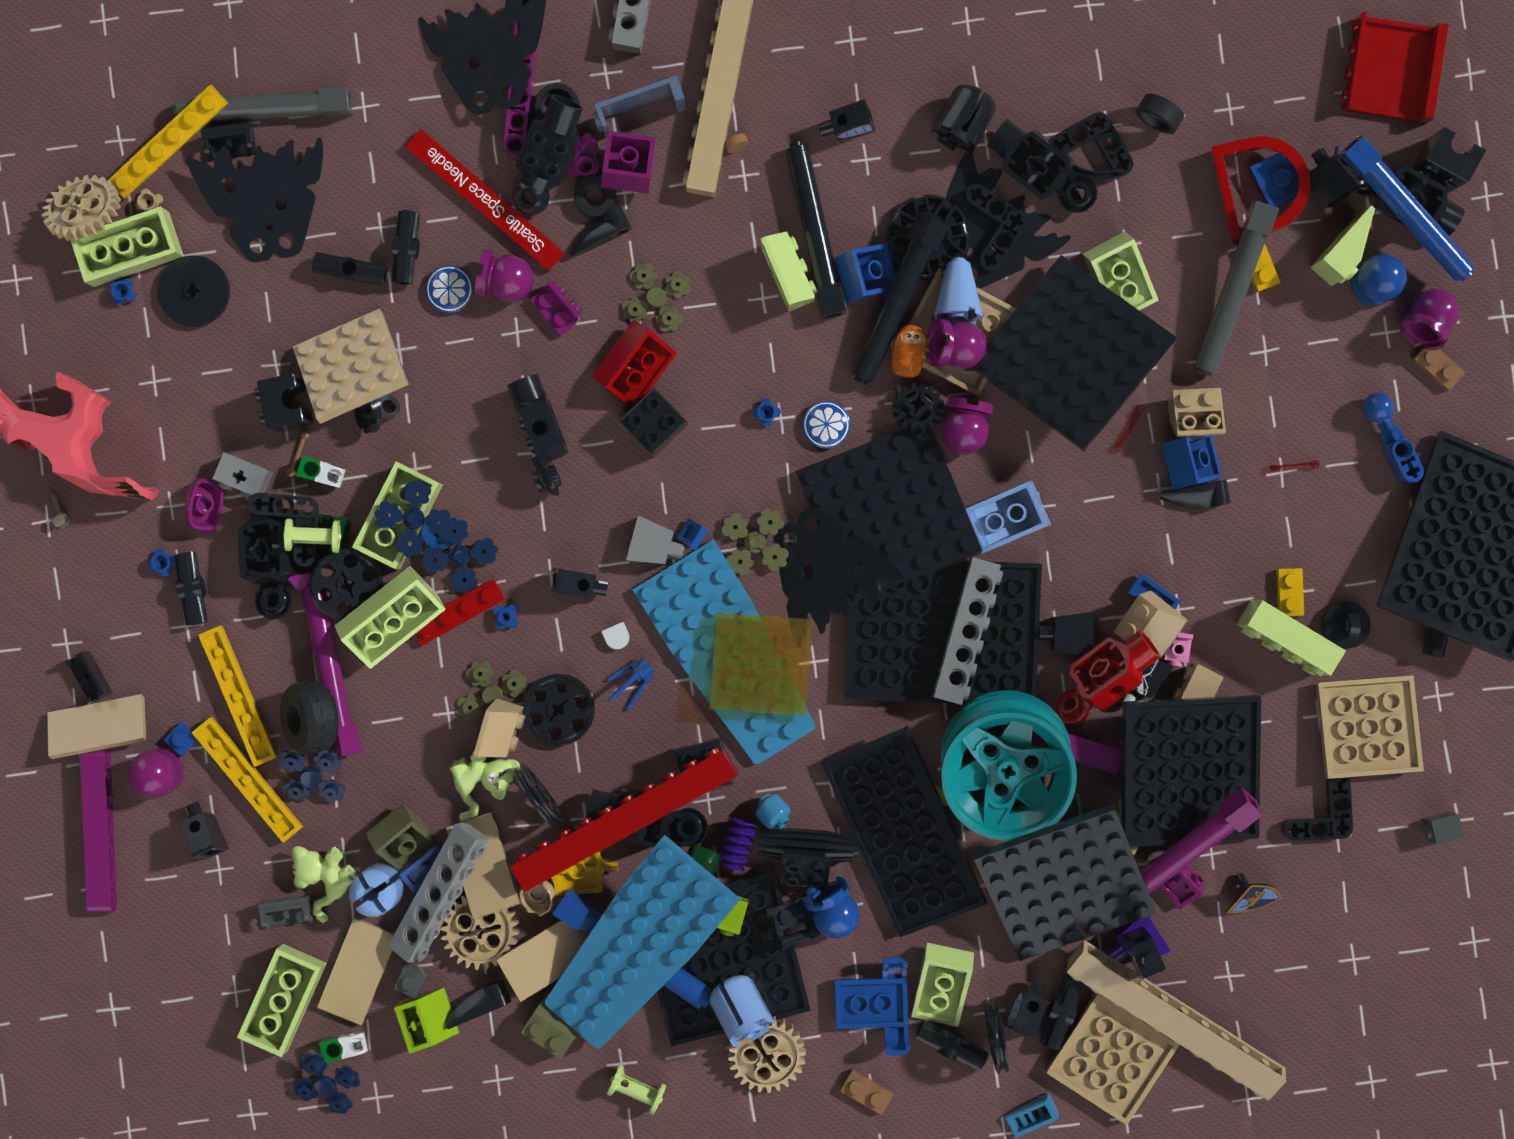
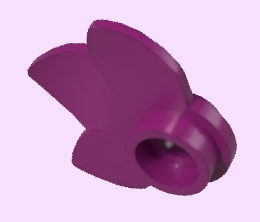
M588 132L582 138L568 176L580 175L585 178L596 175L599 171L600 165L596 158L599 151L598 143L593 135ZM590 162L592 167L587 171L585 164Z

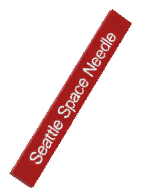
M422 129L405 146L549 272L565 255L560 248Z

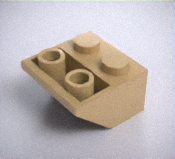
M1221 388L1184 389L1171 392L1167 400L1169 419L1177 437L1226 434Z

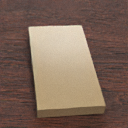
M142 694L48 712V757L51 759L146 741L145 700Z
M490 812L458 823L470 824L489 839L485 846V852L477 860L472 875L467 878L463 886L473 919L476 920L519 905L520 901L493 813ZM454 825L446 828L448 836Z
M354 917L317 1008L362 1025L393 950L388 945L395 933Z
M560 920L497 958L496 961L521 1002L559 979L589 935L580 928L575 930Z

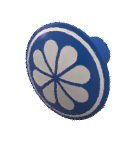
M453 265L439 267L432 272L426 283V295L431 305L439 311L450 314L465 308L474 293V286L470 276L463 269Z
M821 401L812 405L803 418V431L806 438L819 448L838 446L846 439L850 430V419L847 412L842 406L832 401Z

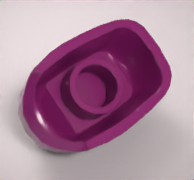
M198 478L189 486L185 500V520L188 527L210 531L218 524L223 507L224 491L213 480Z

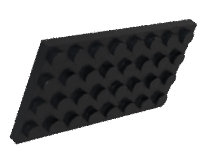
M908 726L821 762L856 841L859 842V848L899 937L985 906L988 903Z

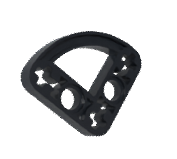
M1103 112L1094 113L1049 139L1052 142H1056L1057 145L1067 139L1068 143L1061 148L1067 154L1094 140L1110 170L1092 171L1074 164L1073 172L1083 173L1091 177L1095 183L1118 180L1129 174L1133 168L1134 162L1111 120ZM1095 119L1097 121L1102 120L1104 122L1101 126L1102 129L1099 127L1090 131L1092 136H1090L1088 128L1095 123ZM1073 130H1081L1084 133V139L1080 142L1074 141L1071 136ZM1108 138L1113 139L1117 144L1116 149L1113 151H1109L1104 147V141ZM1119 150L1121 151V154H1119L1118 158L1121 162H1127L1125 171L1123 170V168L1118 169L1116 167L1119 163L1116 156L1113 159H1111L1110 157L1115 155Z

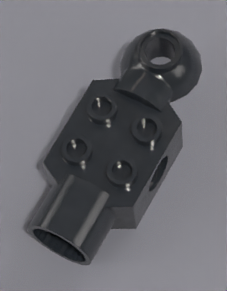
M559 95L551 96L544 116L532 120L518 157L516 166L523 174V177L513 186L511 196L514 205L523 214L538 215L547 208L550 199L548 186L560 185L567 180L583 136L576 126L583 107L566 97ZM526 191L533 195V202H529L525 198Z
M1008 119L1001 124L988 142L987 147L1004 159V172L1040 199L1055 193L1058 194L1061 205L1072 213L1087 211L1094 205L1098 191L1096 184L1091 177L1083 173L1073 172V157L1037 130L1026 133ZM1075 186H1080L1084 189L1082 199H1077L1073 196Z
M1397 165L1390 169L1450 236L1460 224L1465 210L1447 199L1448 188L1407 165ZM1368 183L1355 191V193L1360 195H1373V207L1375 210L1403 224Z
M530 375L508 384L507 388L516 412L521 414L517 417L521 429L529 435V438L526 439L528 448L533 455L536 454L532 458L536 472L532 473L536 488L539 493L545 492L549 495L559 496L558 487L562 486L561 479L555 465L549 466L548 462L560 458L569 452L539 375ZM540 425H546V431L542 435H537V428Z
M259 497L252 501L251 505H254L257 511H259L260 507L265 506L269 507L268 512H272L271 502L273 498L269 497V502L267 503L261 502ZM283 499L276 502V509L281 513H284ZM249 512L250 520L237 529L239 575L247 581L260 584L255 596L256 609L266 619L275 620L282 618L288 613L292 605V595L287 587V582L289 581L288 577L297 574V565L292 560V550L285 551L284 517L255 515ZM277 595L278 603L274 605L273 601L275 596Z
M624 787L618 794L593 789L587 806L586 819L590 817L593 821L600 817L598 812L609 806L615 809L621 805L620 800L631 794L635 798L642 794V791ZM683 808L665 815L621 840L654 848L661 838L666 835L667 837H672L681 846L691 847L699 845L706 838L708 822L700 811L694 808ZM685 821L694 823V832H687L684 829Z

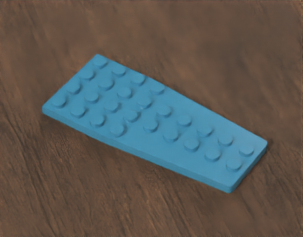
M714 540L706 543L633 589V592L669 650L755 764L762 763L815 729V723L755 606Z
M664 835L618 891L546 998L545 1005L597 1049L601 1048L698 951L738 903L740 898Z

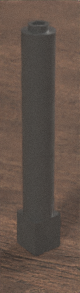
M347 86L318 88V91L223 96L229 104L209 122L323 115L324 117L353 116L352 92ZM195 98L177 99L176 103L172 105L173 117L175 118Z
M1259 201L1251 202L1242 227V236L1194 366L1199 368L1197 372L1199 374L1211 377L1212 373L1217 374L1266 238L1270 236L1277 217L1278 207Z

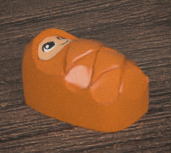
M906 325L897 332L891 352V370L895 375L906 378H914L919 375L927 351V337L921 327Z

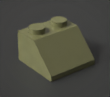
M404 803L366 833L374 851L399 871L435 843L439 844V841L418 815Z
M550 987L523 1027L521 1033L561 1060L578 1033L545 1005V1000L553 989Z

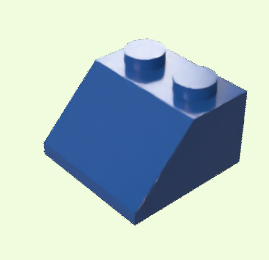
M888 243L851 249L834 257L847 303L869 299L888 292L896 274L889 253Z
M1212 435L1188 436L1162 443L1163 457L1167 463L1169 480L1173 490L1223 478Z

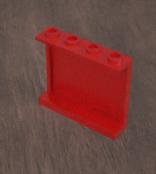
M1363 11L1353 20L1351 27L1354 38L1348 48V56L1351 57L1350 64L1346 66L1344 79L1347 80L1340 99L1341 103H1343L1342 111L1427 124L1433 120L1449 24L1439 23L1435 27L1367 17V11Z

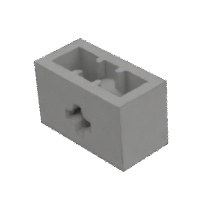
M223 452L212 479L219 481V487L229 491L236 488L241 491V496L248 498L254 493H265L273 472ZM239 474H242L244 477H247L246 480L241 481V479L238 478Z

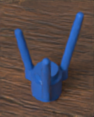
M643 657L639 661L635 659L629 665L606 679L607 682H610L633 669L630 671L632 676L608 698L609 702L618 697L636 679L639 682L643 680L627 705L626 711L632 708L646 685L653 679L651 675L655 670Z

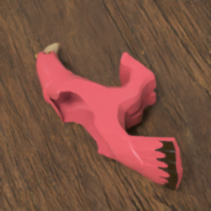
M57 371L55 375L56 386L71 394L73 405L68 414L51 417L20 409L0 388V439H3L8 444L12 442L28 451L37 448L50 460L53 473L90 493L111 496L119 495L146 500H154L158 496L159 490L157 487H141L128 477H102L97 473L92 459L91 447L103 432L102 415L105 408L110 406V400L80 381Z

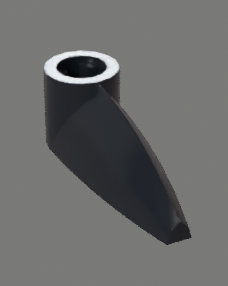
M622 206L606 211L602 217L585 229L569 251L570 257L575 258L628 233L632 227Z
M1226 479L1158 493L1161 500L1183 507L1203 508L1231 503Z
M499 979L491 982L465 999L447 1020V1029L511 1003L512 1000L504 980Z

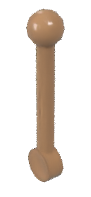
M307 430L301 431V440L291 468L286 471V475L290 478L295 477L297 474L295 469L305 440L309 438Z

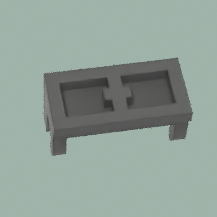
M311 894L263 901L258 904L262 928L314 921Z

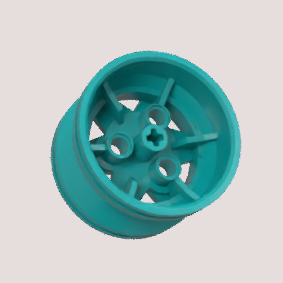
M1009 690L989 692L963 705L954 714L946 727L941 744L942 787L950 809L966 827L990 839L1010 841L1055 825L1062 818L1075 794L1077 770L1067 729L1058 714L1049 705L1023 692ZM1007 724L1000 737L986 731L990 727ZM1032 731L1037 733L1049 747L1031 745ZM987 744H994L997 747L993 752L984 750ZM968 748L975 759L961 767L964 752ZM1029 755H1034L1038 758L1033 763L1025 761V758ZM1053 773L1051 781L1046 788L1040 777ZM1000 783L1007 786L1003 791H998L994 787ZM985 789L984 802L978 799L971 791ZM1016 798L1025 804L1012 808Z

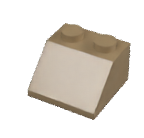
M1152 591L1139 594L1114 633L1126 641L1141 630L1155 645L1160 656L1163 657L1188 620Z
M496 698L485 712L473 755L477 757H507L511 751H515L519 738L515 737L517 729L522 728L525 720V715H522L524 707Z

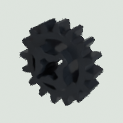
M923 382L920 387H916V384L912 383L911 389L903 386V394L896 393L897 400L892 401L893 408H895L892 410V413L896 417L897 425L903 423L902 428L904 431L910 427L912 434L916 432V429H920V432L924 434L926 427L932 431L933 423L940 424L939 416L944 415V409H942L944 401L939 400L940 392L933 394L934 387L932 385L926 389ZM921 402V407H919V410H917V414H915V410L917 409V406H919V403Z

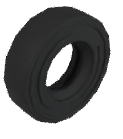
M587 176L580 180L575 187L574 203L579 212L586 217L600 218L606 211L615 207L616 191L615 189L601 187L602 176ZM598 188L604 193V200L600 205L593 206L586 201V194L590 189Z

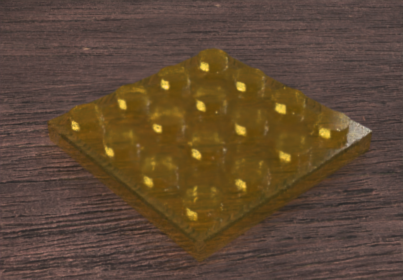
M716 613L710 709L806 716L813 620Z

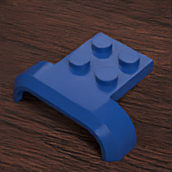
M883 957L882 977L834 979L836 1029L884 1027L886 1056L905 1055L910 1050L907 1000L908 963L902 957Z

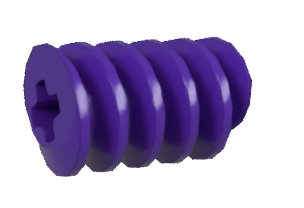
M730 818L729 821L735 826L726 828L732 835L723 837L729 844L720 846L726 852L725 855H719L720 860L723 861L721 865L744 872L745 868L740 863H747L748 859L743 854H750L751 850L746 845L754 843V840L749 836L757 834V831L752 827H758L759 825L740 818Z

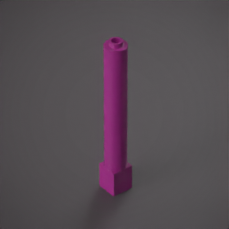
M308 583L306 587L301 589L318 682L329 688L338 709L339 732L335 743L328 748V751L336 752L337 757L360 753L362 751L357 724H351L332 619L315 605ZM322 588L318 593L321 601L328 599L326 588Z
M1241 787L1219 804L1220 810L1142 868L1140 873L1148 893H1152L1234 830L1240 833L1262 817L1263 814L1257 800Z

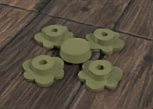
M646 263L643 266L637 264L635 271L630 273V279L632 282H635L636 288L641 289L644 287L649 291L646 294V301H639L638 297H633L631 301H624L622 304V308L625 311L623 317L629 319L630 322L635 320L640 323L641 319H646L648 316L646 310L649 304L653 308H660V315L656 316V322L659 323V328L662 332H668L669 330L677 331L678 325L683 322V316L678 313L676 307L669 308L664 305L667 301V294L674 295L675 298L679 299L682 297V294L688 295L691 292L690 278L684 276L681 271H675L672 276L666 278L667 285L664 290L660 287H653L654 281L658 276L654 272L652 264Z
M764 509L761 512V517L757 519V523L760 525V532L755 531L749 534L746 528L748 521L742 519L739 513H734L731 515V518L726 517L724 519L723 535L730 536V539L733 541L737 540L738 537H746L745 547L747 550L744 549L740 552V550L735 549L732 555L726 558L735 574L739 573L745 576L749 573V567H752L754 564L753 560L750 559V552L758 553L762 551L764 555L762 563L768 565L771 571H777L780 567L786 566L787 561L785 559L789 555L787 549L781 548L779 544L765 547L766 539L764 535L769 533L776 535L778 529L784 527L785 523L780 518L779 511L775 510L772 512L770 509Z
M486 660L481 663L474 661L472 667L467 670L466 675L469 679H472L471 682L474 686L480 684L485 687L482 692V698H475L474 694H468L467 698L461 697L458 700V706L460 707L458 714L464 716L469 722L474 721L476 716L483 714L481 708L484 706V703L490 706L496 698L502 700L503 692L510 693L512 697L524 694L528 689L525 683L527 677L521 675L518 670L513 669L509 672V675L506 674L502 677L504 683L501 688L496 685H489L491 682L490 678L494 676L490 662Z

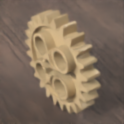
M85 175L83 180L75 177L73 183L67 180V186L65 187L59 185L58 189L60 191L51 192L53 198L46 199L45 201L48 205L42 207L45 212L42 214L43 222L52 235H56L59 239L64 237L66 241L73 237L75 241H78L80 236L88 239L89 233L96 236L98 229L105 230V223L112 224L113 222L110 217L118 216L115 210L121 208L119 205L121 199L118 196L117 189L110 180L106 181L104 177L98 179L97 175L89 179L88 175Z
M464 894L461 896L462 903L455 900L454 906L456 909L451 907V916L444 920L448 924L440 928V930L447 932V934L441 937V940H448L449 942L444 949L452 948L453 951L450 954V958L458 955L457 964L465 960L466 968L471 963L475 964L476 970L479 969L482 963L485 969L489 968L490 962L497 966L496 959L504 955V951L509 952L512 950L509 944L515 945L518 942L512 937L519 934V930L513 929L519 921L511 919L516 912L508 913L507 909L494 913L495 921L492 922L487 921L484 917L474 920L467 897ZM462 915L469 916L472 920L471 926H464L460 921V917ZM497 924L501 925L499 929L485 930L482 935H480V932H473L464 936L459 935V932L475 930L478 925H480L481 929ZM490 934L497 935L500 939V944L492 945L488 940V936ZM465 940H474L476 942V949H468L465 946Z
M776 1016L772 1017L775 1023L768 1025L770 1030L758 1038L761 1045L756 1040L752 1041L751 1038L738 1041L740 1045L738 1047H733L731 1044L728 1045L731 1052L728 1053V1060L731 1061L729 1063L730 1070H734V1077L738 1078L741 1076V1085L748 1081L749 1090L756 1085L759 1093L763 1087H766L767 1092L770 1093L773 1086L780 1091V1084L782 1083L789 1087L788 1079L796 1081L795 1072L802 1073L800 1065L805 1064L803 1056L806 1055V1050L803 1048L804 1040L799 1039L800 1032H793V1024L785 1027V1019L776 1023ZM767 1036L776 1037L773 1041L765 1040ZM749 1048L756 1050L752 1054L745 1053ZM771 1054L772 1062L779 1070L774 1069L768 1055ZM782 1054H786L789 1056L785 1060L778 1059V1057ZM762 1067L769 1069L764 1073L758 1071Z

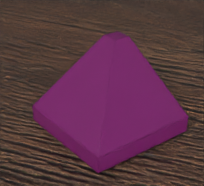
M313 569L288 577V580L297 590H301L309 583Z

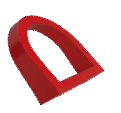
M1257 136L1211 147L1232 242L1240 241L1243 229L1239 226L1225 163V158L1256 150H1270L1286 157L1297 171L1299 188L1296 199L1291 207L1275 219L1271 233L1284 229L1299 217L1309 198L1310 175L1304 159L1291 145L1276 138Z

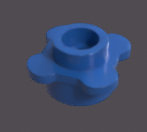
M125 279L124 281L112 282L110 284L115 304L121 305L125 301L133 302L136 300L137 296L133 292L132 280Z
M768 398L762 399L759 407L754 408L752 411L753 417L759 418L765 427H769L772 424V420L781 414L780 408L771 404V400ZM765 410L769 411L768 415L764 414Z
M157 549L148 567L152 571L160 572L164 577L171 574L170 569L175 564L174 555H168L163 549Z
M515 605L503 608L497 606L494 608L493 612L496 615L495 627L497 629L509 626L515 628L518 626L519 622L516 619L517 607Z

